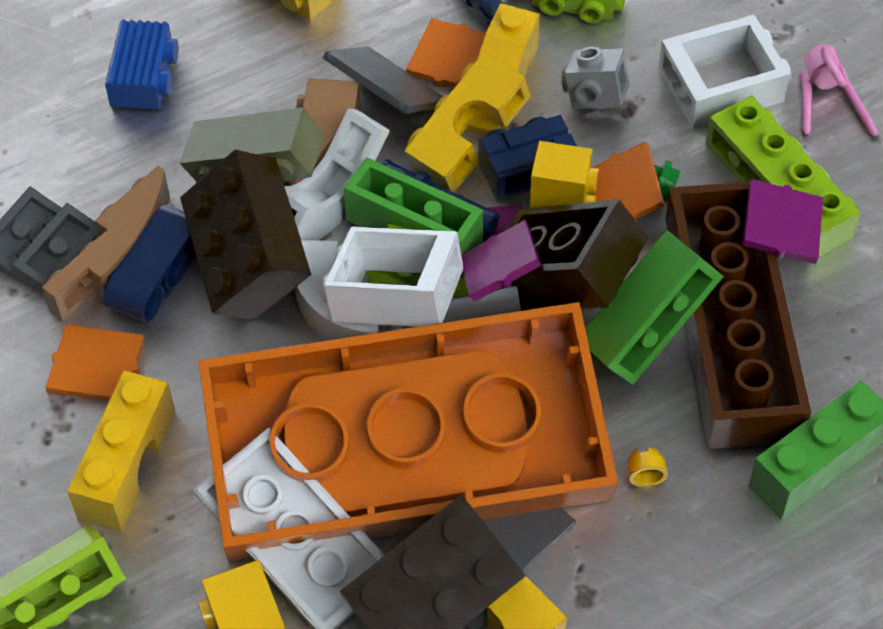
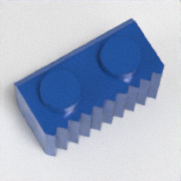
M122 19L119 22L105 82L110 107L161 109L163 96H169L172 88V74L169 70V65L177 63L179 52L178 40L171 37L170 27L167 22L159 23L155 21L152 23L149 20L146 22L141 20L135 22L132 19L129 21Z

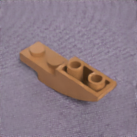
M157 166L146 177L138 179L131 190L116 203L108 205L95 220L99 237L95 241L86 244L76 258L63 269L54 272L47 283L42 286L49 311L63 322L94 294L103 299L104 291L111 276L156 211L163 204L169 205L170 194L164 169Z

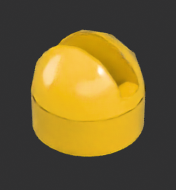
M648 446V451L640 453L637 448L629 456L627 469L631 484L638 487H651L662 483L668 477L666 461L661 452L656 448Z

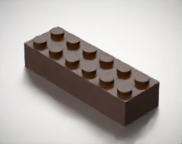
M750 181L670 187L665 218L667 230L724 276L685 322L708 449L775 444L811 416L810 404L777 257H775L774 253L742 246Z

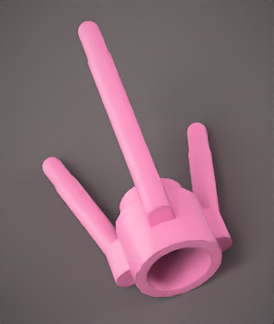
M820 45L812 48L807 52L804 59L807 69L799 73L802 83V133L808 135L811 131L812 85H816L824 90L839 85L845 91L869 134L876 136L878 130L850 83L836 49L830 45Z

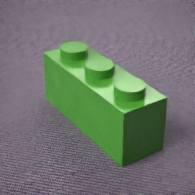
M368 157L344 187L346 220L360 227L387 228L388 224H394L411 230L455 231L458 233L461 255L483 242L482 209Z
M666 230L622 282L617 296L608 308H601L585 327L590 351L606 367L633 385L724 276Z
M861 380L756 457L749 487L782 520L883 444V400Z

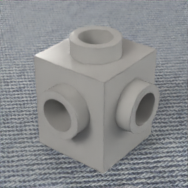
M586 47L581 50H574L568 67L563 68L561 76L562 88L565 93L569 92L572 109L599 111L605 108L622 107L630 85L624 48L600 49L598 47Z

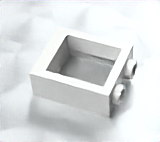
M754 14L662 40L658 69L691 128L709 124L710 116L751 95L763 108L785 101L788 83L791 82L792 78L790 66L784 58H780L773 46L770 32L762 28ZM746 48L761 74L707 89L693 63Z
M351 227L343 245L337 247L335 262L330 273L326 274L322 280L321 295L323 301L328 302L332 322L411 327L443 323L464 268L458 233L455 231ZM366 270L422 273L417 286L361 283Z

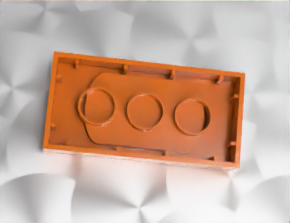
M580 302L198 360L223 548L228 562L251 559L246 553L248 548L258 547L259 549L281 546V543L286 542L291 544L301 543L313 538V541L351 535V532L363 531L370 539L413 533L461 494L482 520L555 508H568L612 501L618 487V479ZM269 427L271 429L270 447L277 467L286 476L296 481L317 480L350 518L276 529L274 520L267 522L268 531L233 536L230 509L239 508L237 493L227 494L223 465ZM276 436L310 473L296 471L288 467L281 460L275 447Z

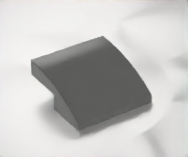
M29 186L0 219V271L25 285L43 291L42 286L47 283L54 272L63 269L80 254L86 244L97 238L99 234L95 221L69 203L60 207Z

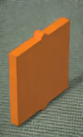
M431 18L406 68V72L414 77L434 82V85L437 87L446 85L455 88L460 82L461 74L466 66L472 62L475 63L478 59L486 33L467 28V25L464 23L456 25Z
M646 142L640 143L620 154L612 153L610 159L593 166V168H599L595 192L596 201L620 199L636 222L637 219L665 206L650 147Z
M66 324L58 351L51 355L53 366L45 387L47 393L110 401L124 370L136 374L140 373L138 361L145 341L144 335Z

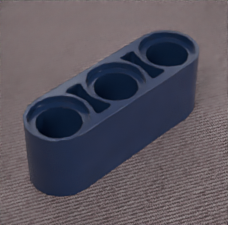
M163 204L156 211L107 283L103 297L105 307L143 323H150L156 317L196 257L184 210Z

